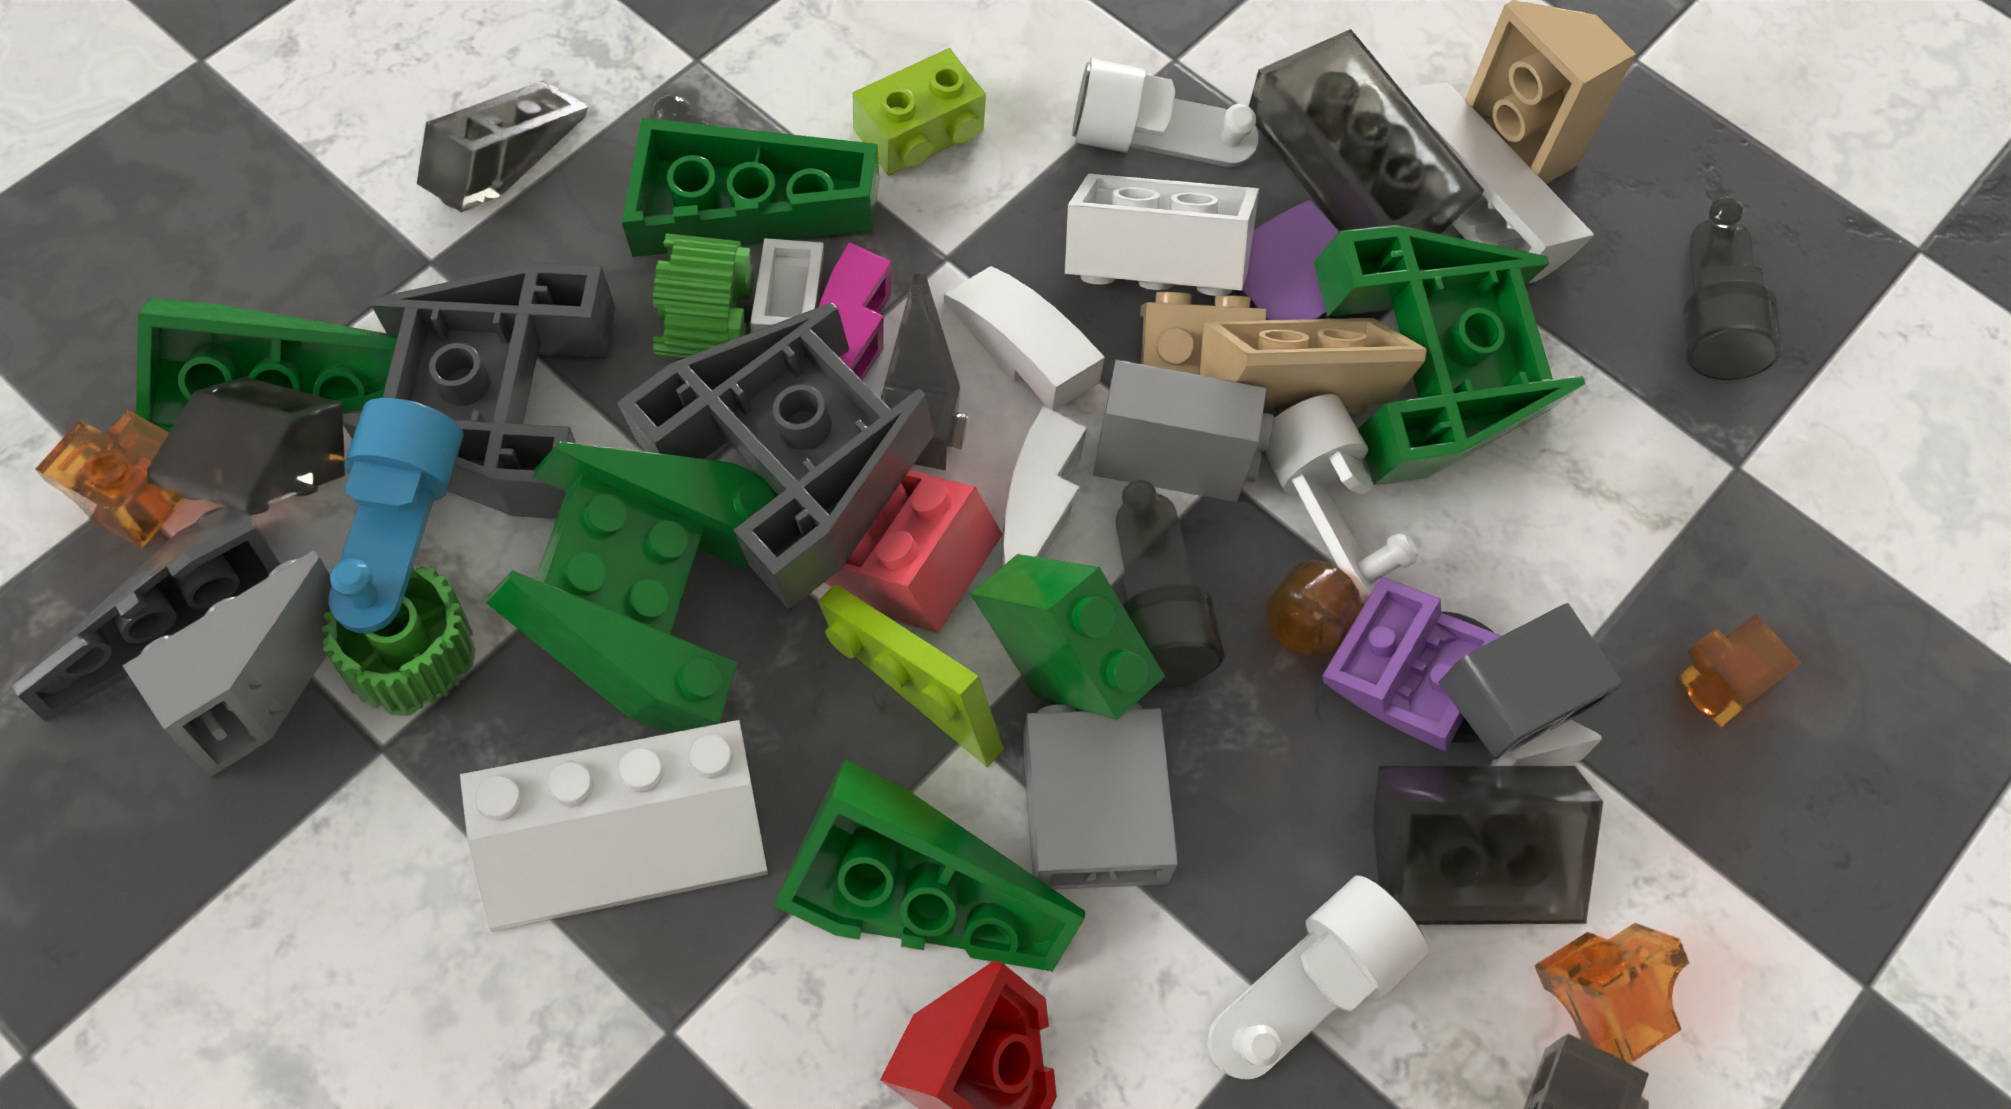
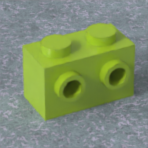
M950 48L852 92L853 130L862 142L878 144L879 165L888 176L906 167H916L926 161L929 156L954 144H964L973 139L977 133L984 130L986 93Z

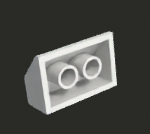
M1088 174L1068 204L1065 274L1081 275L1082 281L1091 284H1110L1115 282L1116 279L1139 281L1138 284L1141 287L1151 290L1170 289L1174 284L1197 286V291L1213 296L1228 295L1232 290L1242 291L1249 267L1259 188Z

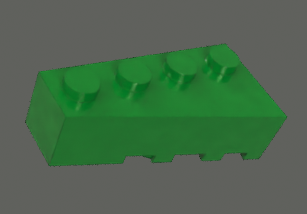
M641 118L621 222L632 257L667 253V248L664 247L666 233L740 241L741 245L764 243V238L793 240L872 231L880 181L878 144Z

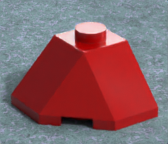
M992 961L913 1014L880 1081L918 1109H1051L1057 1098L1054 1069L1044 1066L1040 1030L1049 1027L1046 998L1004 963Z

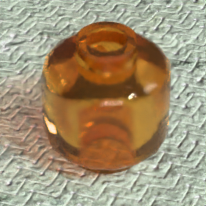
M1308 560L1295 565L1269 597L1266 615L1275 638L1282 646L1294 653L1318 656L1330 653L1342 642L1360 613L1362 601L1360 592L1351 577L1339 567L1323 561Z

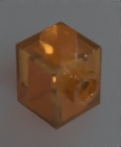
M1754 615L1727 636L1717 628L1695 644L1687 652L1695 661L1681 674L1678 680L1687 689L1688 695L1695 706L1704 713L1709 714L1722 728L1773 690L1802 663L1757 615Z

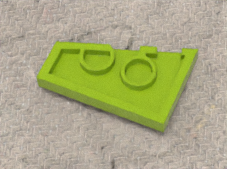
M837 584L831 587L818 600L829 626L825 630V634L839 652L848 658L853 659L856 657L985 767L988 768L1004 751L979 675Z

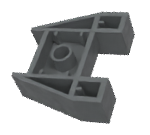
M539 262L373 298L371 306L385 332L398 335L383 398L404 399L429 406L455 421L464 433L447 491L511 516L557 519L566 491L533 478V474L537 466L559 441L576 443V440L568 426L523 424L538 354L606 358L616 306L602 266ZM343 414L341 423L350 437L353 438L360 415Z
M832 302L673 362L617 402L636 441L646 452L705 459L728 441L778 494L776 498L733 531L749 566L789 610L841 570L934 435L926 395L920 388L890 409L840 359L850 349L839 310Z

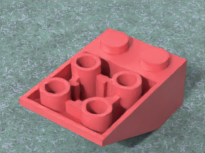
M909 470L841 570L824 583L831 587L835 584L839 585L892 620L939 633L1003 534L975 486Z

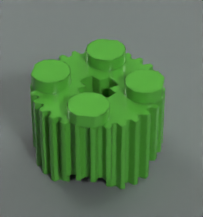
M666 233L664 247L667 248L670 261L658 260L653 292V307L657 308L658 319L664 320L665 332L664 336H653L654 355L656 357L684 359L747 335L748 322H744V309L739 308L740 299L751 300L754 264L750 263V248L741 247L740 241Z
M421 566L416 568V571L414 568L412 569L397 616L391 623L378 631L371 633L352 632L344 628L336 620L332 612L324 614V618L328 623L322 626V632L326 637L322 640L324 652L353 694L356 693L364 703L369 700L374 708L378 709L383 705L384 709L391 715L409 716L422 709L424 701L428 700L432 705L437 703L436 696L438 694H442L445 697L449 695L447 687L449 685L458 686L460 682L457 676L466 674L474 664L475 648L471 638L473 632L452 586L448 584L443 574L439 576L436 569L432 566L427 569Z

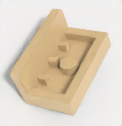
M1157 292L1155 303L1146 302L1141 305L1140 317L1143 318L1141 364L1200 375L1204 322L1266 320V309L1250 308L1251 298L1244 296H1215L1214 306L1191 305L1192 294Z

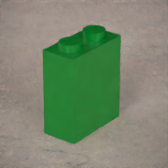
M1017 554L970 593L1034 696L1117 720L1165 678L1164 673L1100 567Z

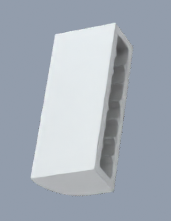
M1447 81L1396 88L1366 130L1370 137L1466 240L1547 256L1549 265L1528 284L1536 282L1558 269L1594 236L1592 231Z

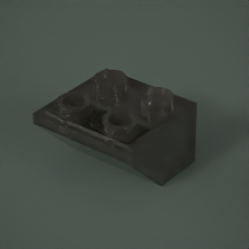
M245 376L194 391L147 469L148 483L177 491L179 497L184 499L207 500L227 506L229 512L240 510L249 513V515L266 512L269 510L270 504L290 496L311 495L318 491V486L345 476L342 403Z

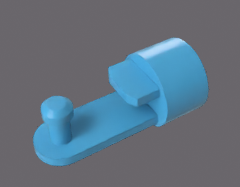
M397 398L372 399L364 404L344 462V468L349 474L344 491L348 497L358 503V507L340 561L331 571L330 581L332 586L328 598L333 616L344 628L352 632L371 633L378 631L391 623L397 616L433 503L446 495L464 433L455 421L429 406Z

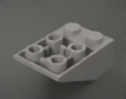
M315 550L300 559L289 560L280 564L269 574L267 579L237 597H229L217 602L206 612L204 617L174 635L163 636L152 641L143 649L139 656L122 665L163 729L209 778L273 738L327 656L323 650L322 640L326 637L322 632V626L328 624L324 614L331 612L328 598L332 584L330 574Z

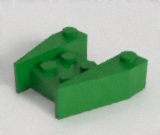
M1392 225L1339 231L1313 262L1328 317L1394 309L1400 334L1426 348L1425 362L1413 375L1418 398L1385 403L1358 428L1368 447L1365 457L1374 485L1430 477L1550 411L1585 385L1583 376L1553 380L1525 287L1549 265L1548 258L1545 255Z
M559 441L537 466L533 474V478L566 491L536 577L533 579L512 570L490 592L486 604L628 718L666 733L719 724L738 662L670 635L697 548L743 568L748 562L733 530L776 498L778 494L760 475L732 462Z

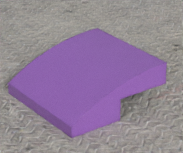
M1311 200L1296 205L1265 222L1254 230L1248 273L1243 289L1239 291L1244 297L1251 298L1250 304L1254 308L1266 309V320L1328 319L1313 262L1338 234V229ZM1342 315V316H1334V317H1335L1336 319H1340V318L1343 317L1344 315Z
M1381 576L1322 675L1323 683L1381 721L1446 752L1464 720V716L1438 682L1461 658L1502 635L1441 612V598Z

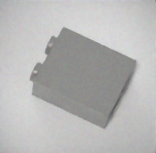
M1115 360L1093 476L1237 503L1245 480L1256 481L1262 451L1266 452L1269 446L1274 415L1263 413L1267 388Z
M1135 703L1117 720L1088 711L1077 712L1076 708L1067 705H1051L1041 708L1037 713H1027L1022 739L1033 876L1054 890L1169 884L1178 865L1161 708L1142 709L1140 704Z

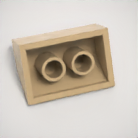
M1512 0L1503 7L1465 100L1547 184L1578 166L1636 53L1595 14Z
M1375 318L1204 322L1200 375L1265 387L1267 389L1264 408H1275L1278 412H1282L1288 407L1311 397L1334 394L1340 397L1348 413H1362L1367 411L1368 405L1385 404L1394 401L1425 362L1426 348Z

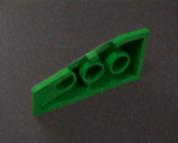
M150 298L138 312L135 437L205 443L226 438L228 434L261 427L265 430L284 426L287 422L322 414L331 416L363 409L367 401L383 398L398 335L219 304Z
M846 759L841 764L816 811L773 905L835 936L860 940L862 932L902 939L901 947L924 950L925 943L965 949L969 957L973 959L996 961L1052 972L1085 919V911L921 798L906 788Z

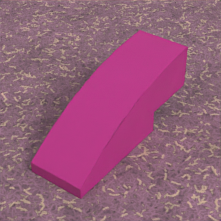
M849 242L831 273L819 307L832 302L838 308L850 349L840 359L863 381L884 349V316L879 313L891 296V261Z

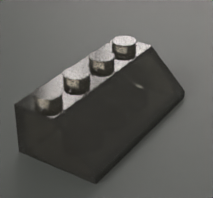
M1352 29L1258 69L1249 107L1256 116L1255 125L1338 231L1396 225L1442 234L1482 197L1484 189Z

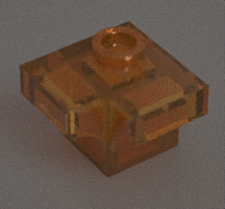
M127 410L106 434L79 420L35 470L45 482L74 501L91 521L142 549L184 501L176 488L175 478L178 467L188 450L177 436Z
M1634 923L1610 939L1586 932L1534 965L1543 988L1554 995L1570 1014L1583 1045L1626 1066L1682 1030L1672 1003L1675 981L1683 968L1689 964L1680 938Z

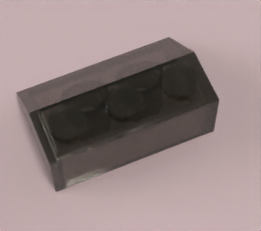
M1378 766L1373 834L1379 885L1401 903L1418 925L1586 924L1603 800L1576 766Z

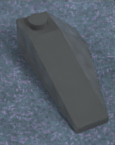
M241 499L226 507L215 508L204 513L195 523L178 531L12 685L17 696L39 717L47 721L128 677L129 675L122 665L139 656L143 649L152 641L163 636L174 635L204 617L206 612L217 602L229 597H237L267 579L269 574L281 563Z

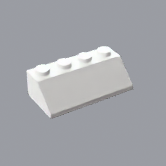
M740 720L460 774L467 840L491 932L768 875Z

